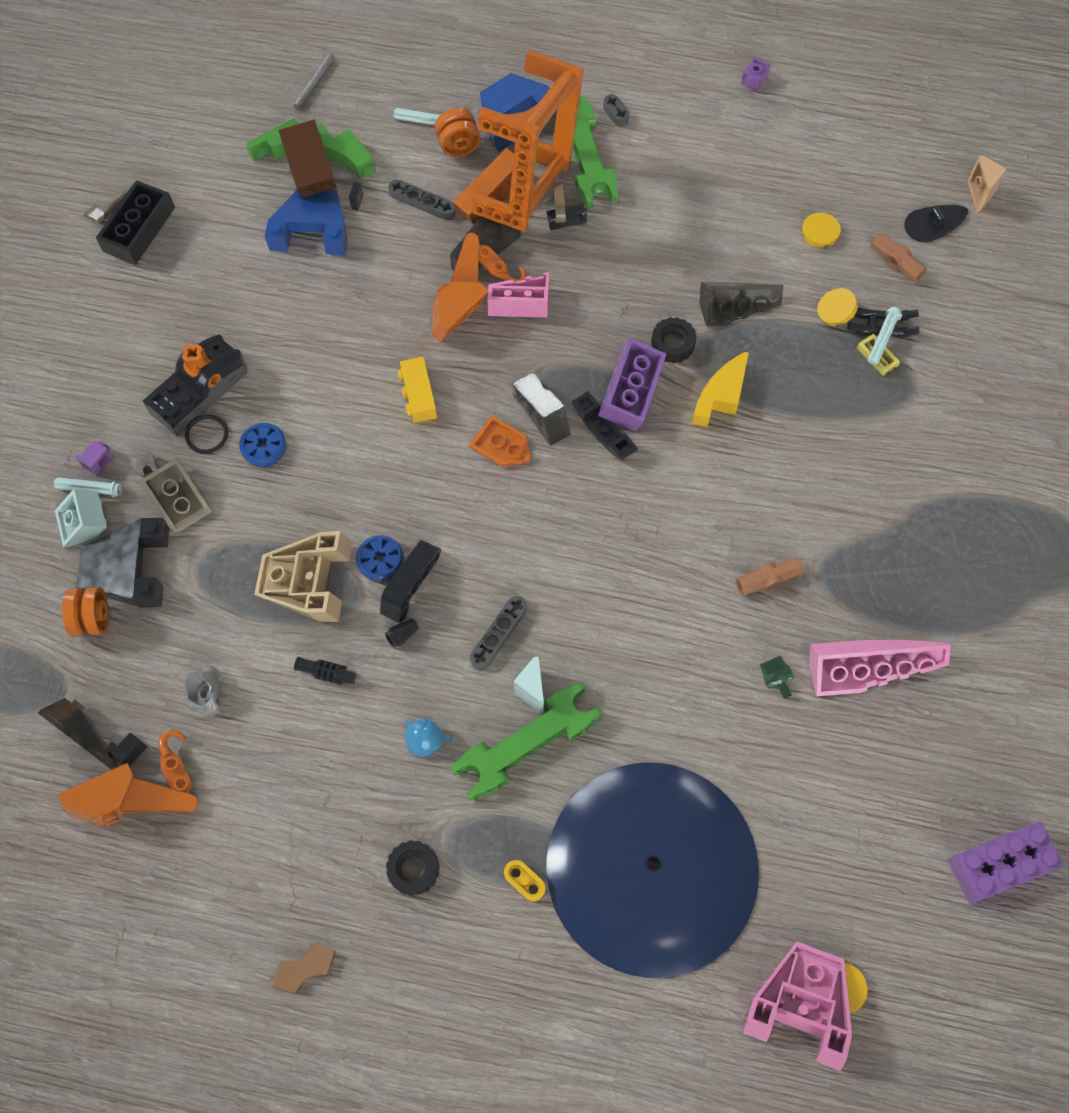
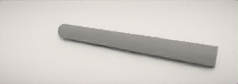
M328 53L295 102L294 107L297 110L301 109L335 58L332 53Z

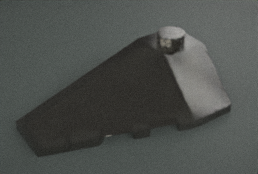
M701 282L699 303L705 325L726 326L733 321L745 319L749 315L757 312L761 313L782 305L783 285Z

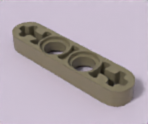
M563 182L553 183L556 223L566 222Z

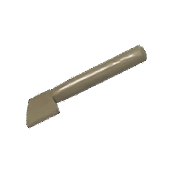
M132 185L102 210L94 205L84 213V216L97 223L102 222L109 213L117 208Z

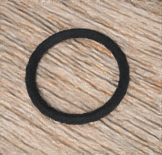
M202 415L190 422L185 431V441L190 449L203 454L217 451L225 444L228 438L226 423L214 415ZM213 419L223 426L224 436L217 446L211 449H199L191 443L189 433L193 425L198 421Z

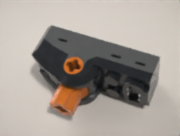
M220 334L209 337L195 345L187 344L176 361L175 372L142 401L148 412L175 436L182 433L191 421L204 413L247 373V366L241 351L231 347Z

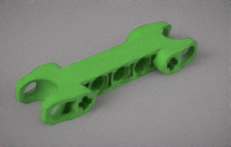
M583 95L580 96L573 150L581 171L580 175L575 176L576 188L579 197L588 209L593 208L594 194L603 193L608 196L611 203L618 202V191L616 185L617 178L613 168L603 169L590 128L596 127L595 114L591 104Z
M582 682L562 689L544 702V705L549 710L547 713L490 749L485 741L480 742L467 750L450 767L454 776L467 770H474L480 775L479 783L467 793L470 801L492 794L510 781L505 771L563 733L569 741H572L588 731L603 715V711L600 707L588 712H580L574 708L573 702L585 692L586 687Z

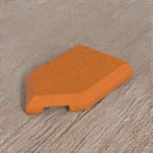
M494 416L488 419L469 445V448L502 467L532 462L526 435Z

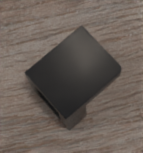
M129 733L118 746L111 742L105 749L123 764L128 763L130 767L148 746L132 733Z

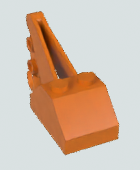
M468 233L466 235L450 283L448 285L443 284L437 290L438 294L433 298L435 302L432 306V335L440 343L482 304L489 292L478 282V262L492 276L504 281L513 279L516 282L525 280L526 277L523 267H520L521 278L518 280L512 278L505 262L489 246L480 245L479 238L475 233Z
M169 730L162 734L158 743L161 752V769L170 788L135 779L128 763L59 793L58 796L67 815L98 826L105 824L107 827L117 823L119 817L123 816L124 813L194 812L198 807V800L189 793L192 787L190 777L181 758L169 749L167 740L172 736H177L184 741L185 736L183 733L177 730Z

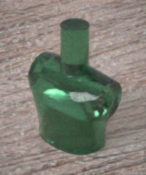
M782 655L760 664L763 680L767 688L771 689L778 686L783 699L792 696L786 683L794 678V674L790 666L783 660Z

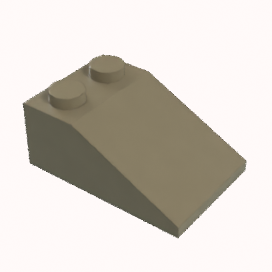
M177 458L139 480L175 534L212 512Z

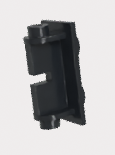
M583 203L565 207L566 222L556 223L555 209L546 211L550 231L587 223L586 216L588 213Z

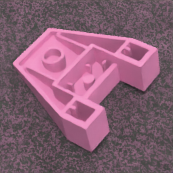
M796 942L753 998L743 1033L767 1042L774 1020L815 1035L822 1038L816 1062L841 1071L847 1060L852 1039L844 959Z

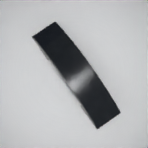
M589 391L572 401L573 407L591 433L617 459L622 461L638 450V447L626 434L623 435L611 421L598 416L600 404Z

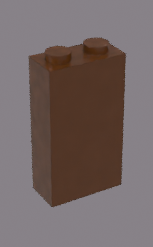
M315 119L278 130L300 198L311 197L316 193L327 192L336 188Z

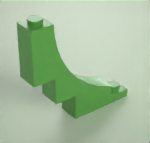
M292 118L246 143L252 160L255 161L269 152L274 159L286 156L278 130L299 124L296 119ZM322 123L317 125L327 159L347 167L359 179L376 171L373 157L350 129L333 138Z

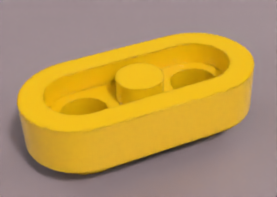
M512 860L507 863L504 868L506 881L526 900L530 902L541 900L545 894L543 880L522 861ZM516 869L521 872L517 878L511 875L512 871ZM531 886H536L538 888V892L532 894L529 892V888Z

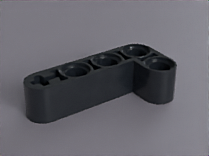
M423 540L418 542L384 589L381 596V615L398 623L404 621L409 610L410 599L437 563L441 554V548Z

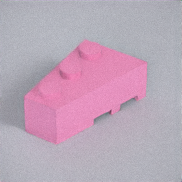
M545 272L543 276L535 278L526 276L525 280L514 282L512 279L489 284L487 297L488 316L548 318L549 272Z

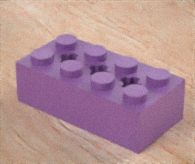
M629 337L621 349L598 416L636 432L645 420L666 353Z
M1041 821L948 859L970 905L1065 866ZM982 868L985 869L987 873L984 874L982 872Z

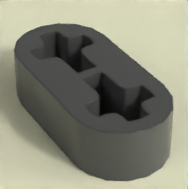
M607 95L604 98V111L615 125H627L629 122V110L618 96Z

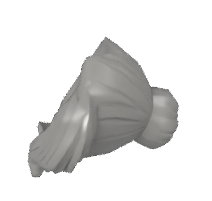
M205 666L202 671L189 673L184 682L187 700L189 701L187 706L189 709L205 716H214L219 711L216 702L219 691L217 682L219 672L215 667Z

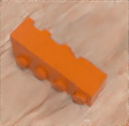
M507 148L453 201L457 211L472 224L482 218V216L472 213V199L475 193L501 202L510 196L514 154Z

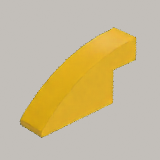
M744 352L727 362L709 380L697 401L692 419L693 425L708 428L711 410L736 415L748 352Z

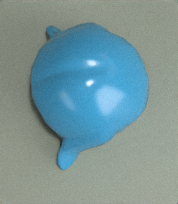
M418 719L413 723L410 720H406L408 726L404 733L408 750L415 756H430L444 742L452 739L451 735H443L440 727L429 719Z

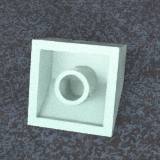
M73 489L55 510L63 547H70L95 539L107 527L98 491Z

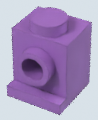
M755 56L751 64L743 72L741 84L757 91L768 78L771 64Z
M94 441L84 450L81 456L77 454L75 458L83 468L98 477L114 457L109 452L110 447L102 441L99 443Z

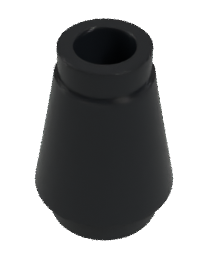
M411 618L388 628V631L385 632V637L392 647H400L419 630L416 621Z

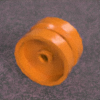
M465 108L449 109L442 113L435 122V132L445 155L450 157L466 156L472 153L481 142L479 129L470 110Z
M89 587L85 592L81 588L66 590L62 602V616L65 630L70 637H83L87 632L91 636L106 634L109 626V605L103 588Z

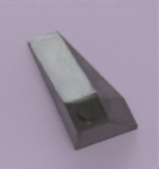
M63 698L38 712L44 719L111 770L119 767L114 756L105 749L107 747L106 743L90 717L83 712L85 707L74 700L71 703L66 698Z

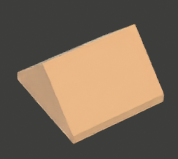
M983 155L978 157L968 179L976 212L981 211L995 194L1007 170Z

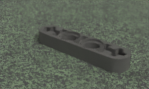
M393 180L388 185L389 194L393 199L444 220H450L455 217V205L450 200L402 180ZM411 194L419 195L416 199L409 198ZM430 200L435 202V204L432 206H427L425 204L427 201Z
M514 596L505 604L472 651L470 662L473 668L484 670L493 661L527 611V604L524 598ZM518 603H520L521 610L516 609V611L513 613V618L510 615L513 612V604L517 605ZM507 619L511 622V626L508 629H502L499 627V622ZM491 636L497 637L499 643L494 647L488 646L486 643L487 639ZM484 649L487 650L484 655L485 662L480 661L476 663V656L481 657Z

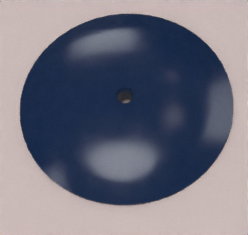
M644 762L624 765L609 770L585 784L574 794L559 815L551 834L547 852L546 872L548 888L555 911L564 928L573 940L591 957L616 971L644 978L675 977L700 969L714 961L735 942L743 931L752 913L758 891L759 866L756 847L749 827L738 808L718 787L692 771L670 764ZM649 860L657 861L659 869L656 871L650 870L647 867V862Z

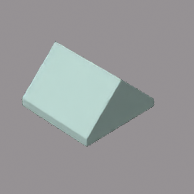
M534 657L514 680V692L517 697L540 714L544 713V699L539 657Z

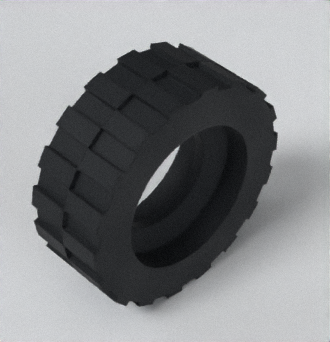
M679 317L663 319L653 329L651 347L666 353L664 362H683V360H687L693 354L697 338L695 329L691 323L686 322L685 319H679ZM668 333H678L683 337L684 342L678 348H671L664 343V337Z
M408 840V842L400 843L389 854L388 863L386 862V873L393 887L400 891V893L408 894L409 896L421 895L423 892L429 891L432 885H435L436 879L439 877L440 866L435 852L429 845L423 844L418 840L417 842ZM411 856L419 857L425 865L424 873L415 880L405 878L401 871L402 863Z

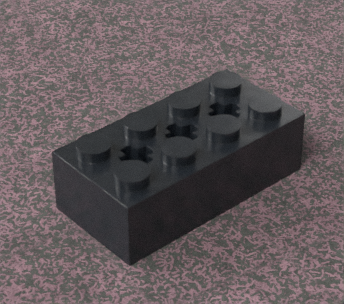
M136 180L96 236L102 251L136 265L175 209L170 193Z

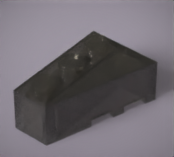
M534 373L512 383L515 401L521 404L550 446L571 435L565 406Z

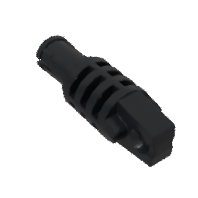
M298 656L294 663V670L312 674L315 679L342 685V681L354 684L357 677L355 673L346 671L347 666L321 659L312 661Z

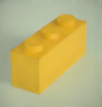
M424 357L400 361L401 369L397 371L400 382L404 381L405 384L401 389L403 398H408L409 404H405L407 415L412 416L413 423L436 419V407Z

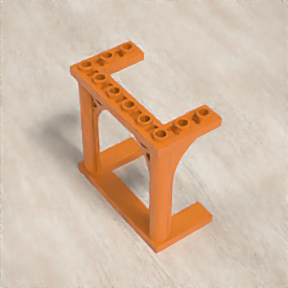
M532 50L526 53L524 71L554 81V84L540 102L533 108L516 114H502L482 107L478 115L479 130L515 142L509 204L479 193H475L472 199V213L523 232L528 228L530 215L562 171L568 172L570 169L584 68ZM557 110L553 146L538 141L543 127ZM535 163L547 165L548 168L533 187Z

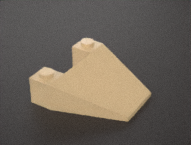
M341 531L320 532L262 555L254 595L318 622H339L342 601L331 592H325L330 563L349 561L353 541Z

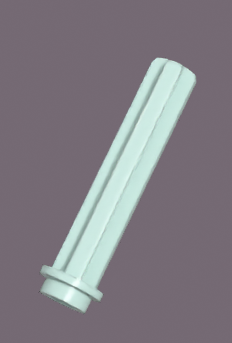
M401 108L394 110L395 119L433 126L440 116Z
M891 307L886 311L887 317L868 357V362L873 365L879 363L895 324L902 317L901 310L897 307Z
M60 477L54 480V488L57 490L98 491V494L111 495L112 498H116L122 493V485L118 484L117 481L107 483Z

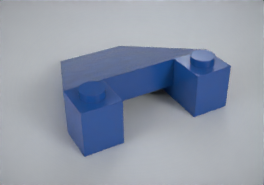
M510 73L480 92L481 106L502 114L521 113L536 106L550 88L548 85ZM557 110L551 118L557 115ZM487 133L498 152L513 143V141Z
M331 189L327 192H320L311 197L300 198L296 190L267 222L265 239L269 250L288 252L292 231L324 233L323 244L326 254L345 255L348 238L337 189Z

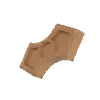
M311 944L308 952L299 960L290 963L280 962L272 987L297 994L303 983L308 979L318 975L328 976L336 951Z

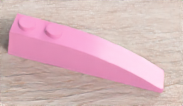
M857 640L810 644L809 665L815 695L860 693L867 691V688L875 685L879 687L886 685L888 681L899 678L902 680L909 678V675L917 672L922 674L948 666L951 645L944 642L914 640Z

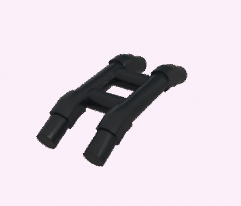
M858 307L855 317L868 318L869 326L850 322L847 325V330L859 335H879L882 327H877L876 318L886 319V311L868 310ZM919 310L901 311L902 317L900 320L919 317ZM896 322L891 336L909 337L910 335L920 334L919 326L897 328Z

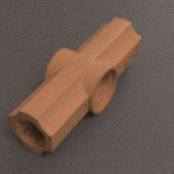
M884 233L878 234L872 241L871 247L885 258L887 266L892 270L899 269L914 282H917L926 272L927 268L912 257L911 250L906 245H897Z
M797 557L777 564L773 562L764 564L754 572L737 577V588L742 596L762 589L766 591L773 590L781 586L783 582L803 576V565Z

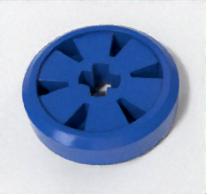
M258 423L245 430L240 438L239 447L244 459L248 463L258 467H266L275 464L283 457L286 451V439L283 432L277 426L270 423ZM263 442L264 444L266 443L267 446L263 448L259 444Z
M377 535L366 539L359 546L356 554V563L359 571L365 578L375 582H384L392 579L402 566L404 554L400 544L395 539L385 535ZM380 555L384 561L380 562L376 556Z

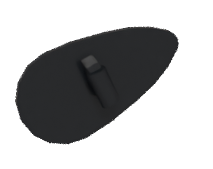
M938 205L918 209L908 214L904 222V228L912 239L919 242H931L957 228L968 215V209L958 205Z

